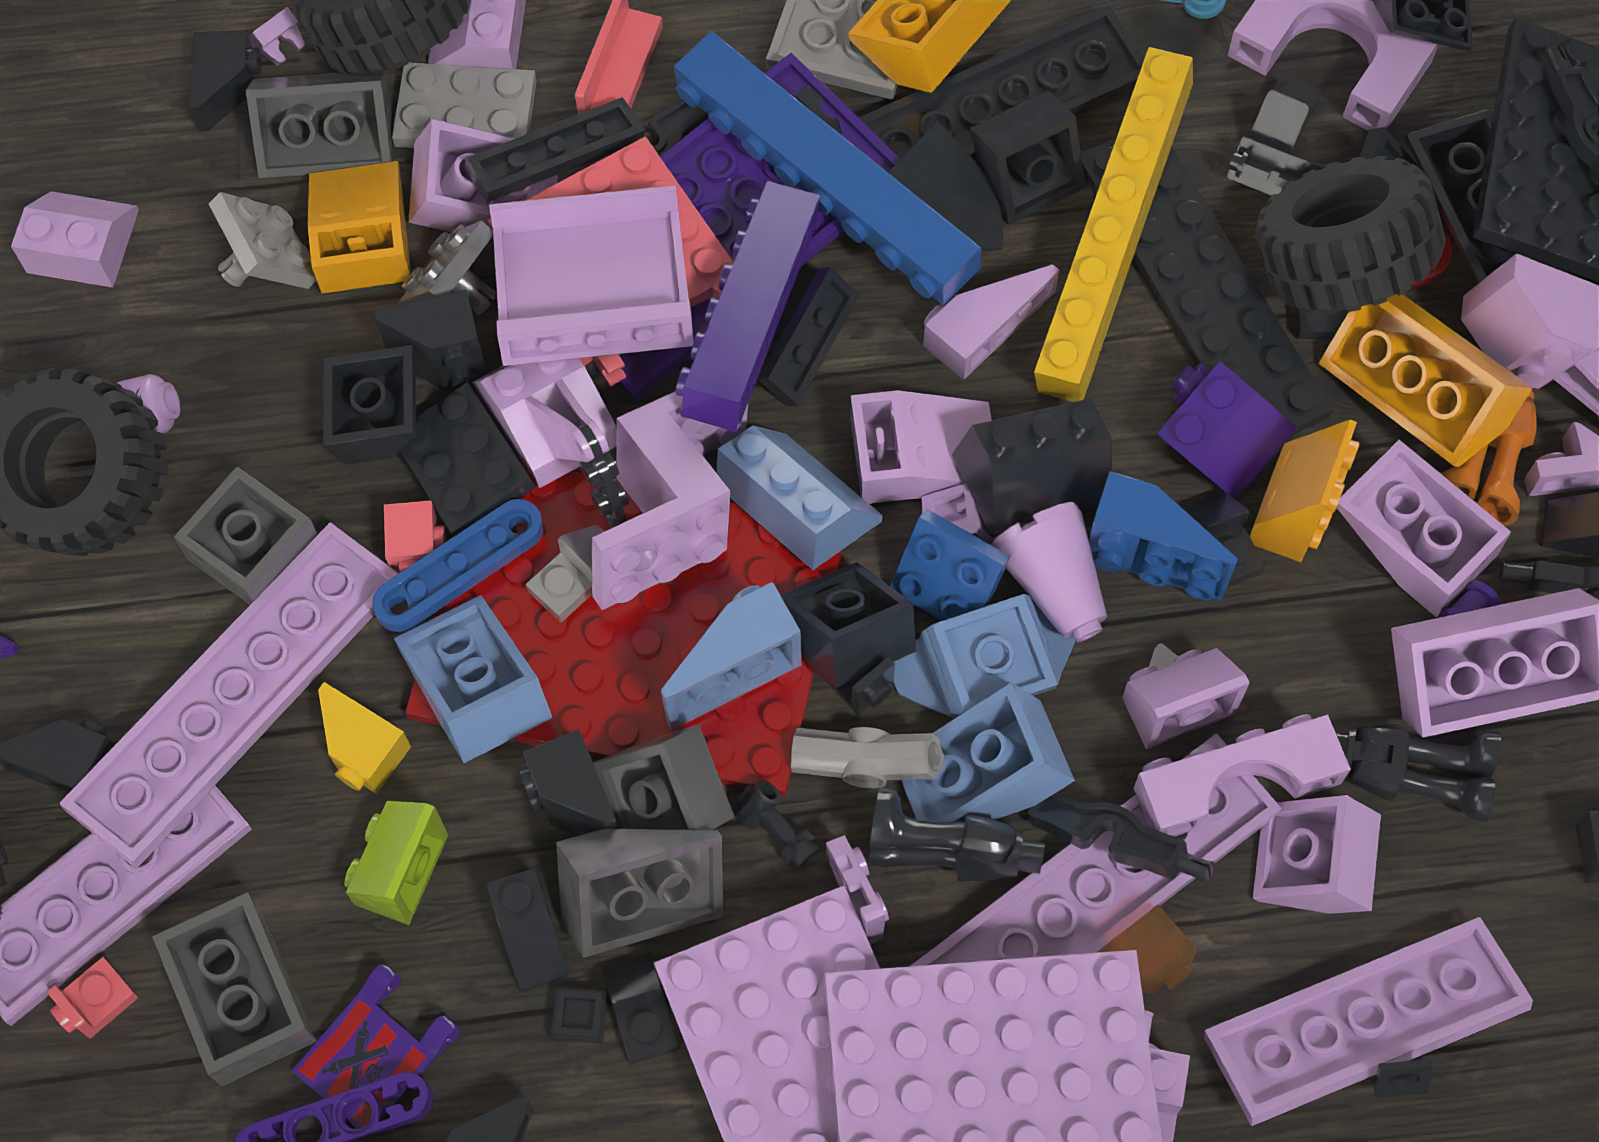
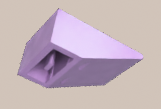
M898 390L851 395L850 422L861 498L868 504L916 499L964 484L965 481L952 453L972 425L991 421L989 402Z

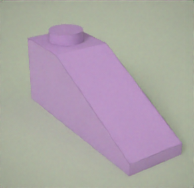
M1052 264L958 294L945 306L942 304L937 305L924 321L923 346L964 380L1056 292L1059 269Z

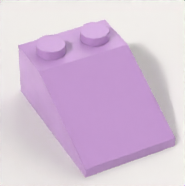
M431 119L414 143L409 223L453 232L460 225L467 227L481 220L489 226L488 220L491 219L489 204L525 201L557 184L558 175L487 203L465 170L466 158L511 141L513 138Z
M1400 440L1340 497L1336 507L1396 583L1436 618L1444 607H1448L1464 590L1466 585L1474 580L1496 558L1511 534L1509 529Z

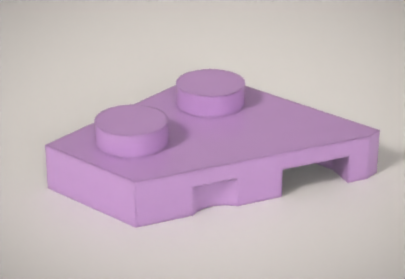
M845 835L827 842V860L839 887L845 885L869 944L883 939L884 923L889 920V916L878 892L874 893L866 877L869 875V870L859 847L852 849Z

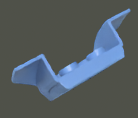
M1022 594L932 624L926 630H923L919 639L915 640L916 652L894 662V685L899 696L955 719L1011 682L1033 696L1055 689L1076 640L1074 636L1063 638L1034 601H1032L1031 596Z

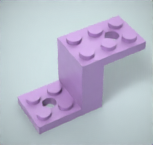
M676 391L617 418V467L620 473L617 475V480L643 514L592 537V597L602 610L616 603L628 602L639 592L660 582H669L681 572L701 562L713 561L722 552L727 550L730 490L703 455L720 448L746 430L748 404L737 432L681 417L683 397L676 395Z

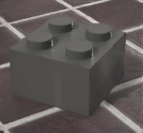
M237 466L173 538L187 560L251 605L318 534L309 517Z

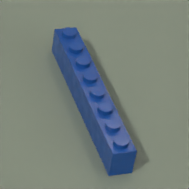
M710 31L674 66L677 81L676 91L685 103L693 108L698 105L708 113L711 122L718 130L724 134L731 132L740 139L742 146L751 157L758 161L762 159L767 161L774 167L776 175L784 184L792 188L797 186L803 191L820 195L818 208L820 213L824 215L830 213L841 221L842 228L854 241L859 243L865 241L875 250L876 256L887 268L891 270L898 268L909 277L913 288L923 297L929 299L932 296L944 306L981 268L980 246L714 32Z

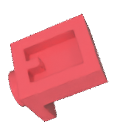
M104 957L98 960L63 991L56 985L47 991L48 995L57 1004L50 1012L68 1033L77 1028L90 1039L139 998Z

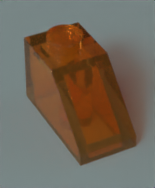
M1159 904L1096 952L1136 950L1142 993L1154 994L1164 985L1171 991L1183 983L1194 972L1189 965L1192 964L1198 953L1197 949Z

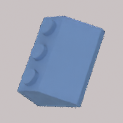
M753 425L718 448L717 475L730 490V498L812 570L882 522L883 515L786 433Z

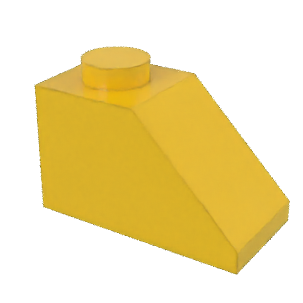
M324 682L318 691L328 753L338 769L335 775L343 783L356 791H360L365 786L378 794L411 748L404 731Z

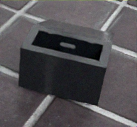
M1372 0L1390 33L1465 51H1470L1473 48L1470 0Z

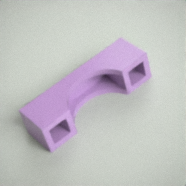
M1309 714L1300 715L1286 721L1282 725L1283 729L1267 734L1264 729H1255L1239 736L1236 739L1237 743L1219 748L1217 743H1211L1191 751L1190 757L1172 763L1170 758H1162L1148 763L1142 768L1143 772L1139 773L1134 786L1148 827L1171 836H1178L1202 828L1209 814L1211 792L1222 782L1240 775H1257L1271 779L1285 788L1294 799L1341 785L1351 769L1329 716L1325 715L1312 719Z

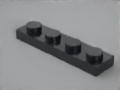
M621 97L467 157L465 170L488 203L621 150L644 138L645 129L625 99Z

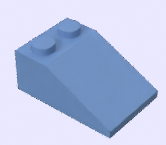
M773 582L761 588L759 585L749 586L736 594L733 601L726 605L661 689L666 721L671 731L801 666V631Z
M481 595L394 638L441 727L463 763L552 718L536 674Z
M1011 682L933 732V734L940 738L941 749L944 754L942 771L937 774L935 779L902 780L916 820L927 822H964L967 815L996 820L1033 807L1075 780L1041 701Z

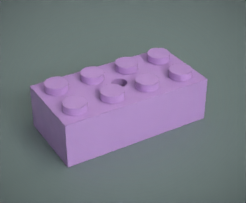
M1580 588L1391 628L1402 719L1422 737L1599 700V600Z

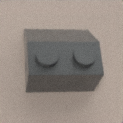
M699 724L661 735L593 763L615 816L618 829L713 830L734 818Z

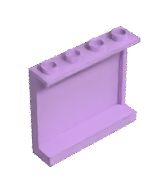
M676 186L489 204L494 237L499 315L497 336L503 366L693 346L692 320Z

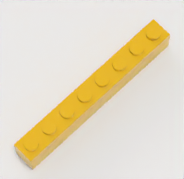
M1152 47L1148 48L1034 371L1038 393L1071 402L1084 400L1193 85V57Z

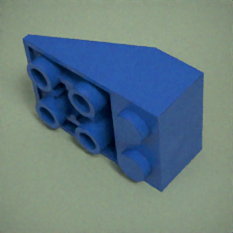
M1109 472L1089 538L1094 565L1108 572H1119L1121 570L1138 575L1142 581L1150 585L1165 586L1167 584L1181 588L1188 595L1199 600L1217 599L1222 601L1238 558L1157 485Z

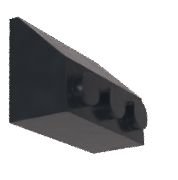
M1091 398L974 424L952 453L956 465L991 535L1005 532L1017 523L1022 528L1035 521L1034 514L1063 503L1074 502L1081 512L1098 509L1109 472H1112L1111 436Z

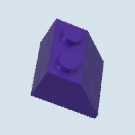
M1220 361L1157 434L1237 500L1283 448L1284 443H1287L1299 428Z

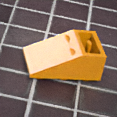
M398 161L309 173L308 235L311 265L322 294L405 282L411 274Z
M1347 420L1284 443L1250 533L1254 546L1298 562H1302L1308 547L1317 550L1331 516L1336 510L1345 486L1343 482L1359 447V442L1351 440L1357 424L1356 421Z

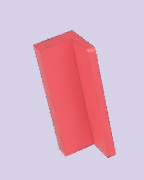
M612 0L575 93L578 114L621 97L632 108L663 28L662 17L629 9L628 0Z

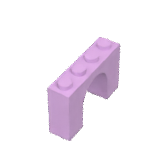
M1371 0L1254 1L1233 32L1227 56L1266 76L1287 44L1304 31L1328 28L1349 35L1365 51L1369 67L1351 92L1343 118L1367 131L1381 127L1388 129L1432 63L1439 45L1390 33Z

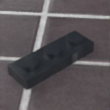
M831 267L818 269L757 378L786 406H799L859 297V294Z

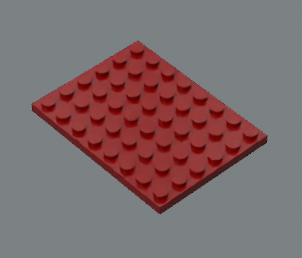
M570 471L541 488L537 486L520 498L534 504L540 512L543 522V534L538 543L436 611L433 615L434 619L481 595L536 674L552 718L512 738L510 741L538 746L579 729L590 757L603 759L661 735L699 724L722 785L746 789L752 783L756 784L759 780H765L777 788L781 797L786 798L792 774L791 751L793 737L796 733V728H802L815 674V670L808 665L802 651L801 666L672 731L666 721L661 689L726 605L733 601L736 594L749 586L759 585L761 588L773 582L780 595L838 571L843 549L812 570L738 504L730 502L727 550L722 552L716 559L707 563L701 562L681 572L669 582H660L639 592L632 600L625 603H616L604 610L600 608L591 595L560 623L527 591L526 584L561 553L557 539L562 535L593 525H597L604 532L611 528L607 518L602 517L590 496V492L596 489V487L592 488L584 474L580 472ZM624 489L630 504L623 507L629 521L643 513ZM517 524L511 531L515 534H521L527 530L528 526ZM415 679L405 712L407 718L441 726Z

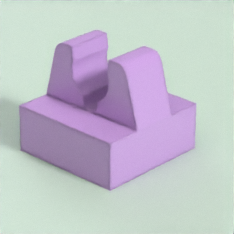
M288 7L257 28L249 36L253 48L258 47L260 53L276 65H280L286 60L279 50L280 42L278 39L289 42L297 52L304 46V40L296 24L298 20Z

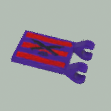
M381 964L371 973L361 991L292 1071L323 1099L399 1073L409 1072L421 1076L431 1063L459 1036V1027L447 1017L440 1016L429 1027L421 1042L416 1040L377 1006L398 987L401 981L397 973L388 966ZM407 1084L402 1086V1096L389 1101L382 1098V1091L376 1094L384 1107V1119L388 1115L385 1108L396 1105L410 1089ZM364 1099L355 1100L346 1110V1120L357 1129L366 1126L372 1116L370 1104Z

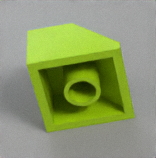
M387 801L381 815L378 813L373 815L365 834V841L368 842L361 859L356 858L353 860L345 877V887H348L346 894L355 906L407 925L410 924L448 838L447 830L435 806L426 803Z

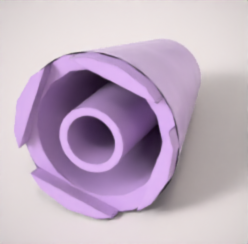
M1068 502L1034 514L1035 521L1022 528L1019 523L1015 524L1000 534L991 545L1011 556L1006 569L1024 591L1031 596L1034 603L1062 637L1069 638L1074 636L1076 642H1081L1103 630L1100 623L1107 618V613L1082 512L1074 502Z

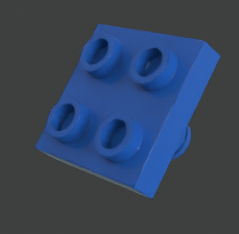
M926 509L916 523L890 587L915 606L944 621L989 606L1011 556Z

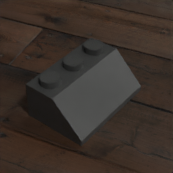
M367 72L365 76H355L351 73H328L253 79L246 89L258 178L309 175V173L393 162L392 111L387 72L376 75L372 72Z

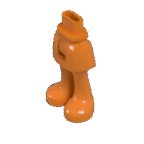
M1532 391L1505 431L1460 467L1454 466L1440 473L1474 500L1488 445L1497 448L1492 468L1478 497L1477 504L1504 526L1513 524L1518 518L1520 500L1513 485L1516 463L1521 449L1533 445L1536 434V407L1533 402L1535 396Z

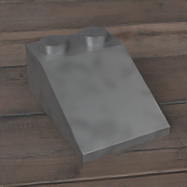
M602 829L556 842L561 924L583 958L723 917L722 835L718 830Z

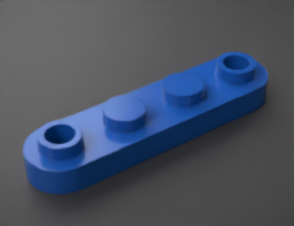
M515 499L508 501L385 582L377 589L372 601L373 610L379 623L386 629L396 632L411 629L536 545L543 534V522L537 507L526 500ZM517 524L528 526L527 530L521 534H515L511 531ZM397 604L408 605L404 613L399 615L392 613V609Z

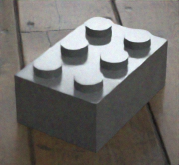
M248 892L152 936L207 1074L220 1086L227 1085L317 1042L263 912Z

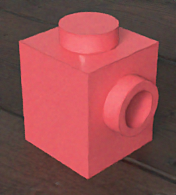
M432 501L384 504L385 558L389 567L397 573L402 572L447 542L445 526H438V517Z

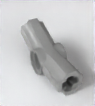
M869 727L853 728L849 730V733L796 728L791 751L792 773L838 777L850 785L862 788L884 787L887 780L935 779L937 774L942 771L944 761L940 738L933 733L891 735L886 731Z

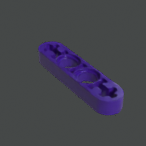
M409 1072L399 1073L252 1123L239 1132L235 1142H256L255 1136L257 1135L261 1139L268 1141L284 1136L286 1142H299L296 1136L298 1124L309 1116L317 1117L322 1124V1135L317 1142H357L425 1117L432 1107L433 1090L422 1077ZM405 1084L411 1089L420 1090V1096L413 1100L414 1108L409 1111L407 1107L401 1104L387 1107L385 1109L390 1118L384 1120V1107L376 1095L378 1092L382 1091V1098L389 1101L403 1095L402 1086ZM364 1099L372 1108L371 1119L366 1126L360 1129H352L346 1121V1110L355 1100ZM282 1125H283V1135H282V1133H281V1132L279 1131V1129H278L279 1126H282Z

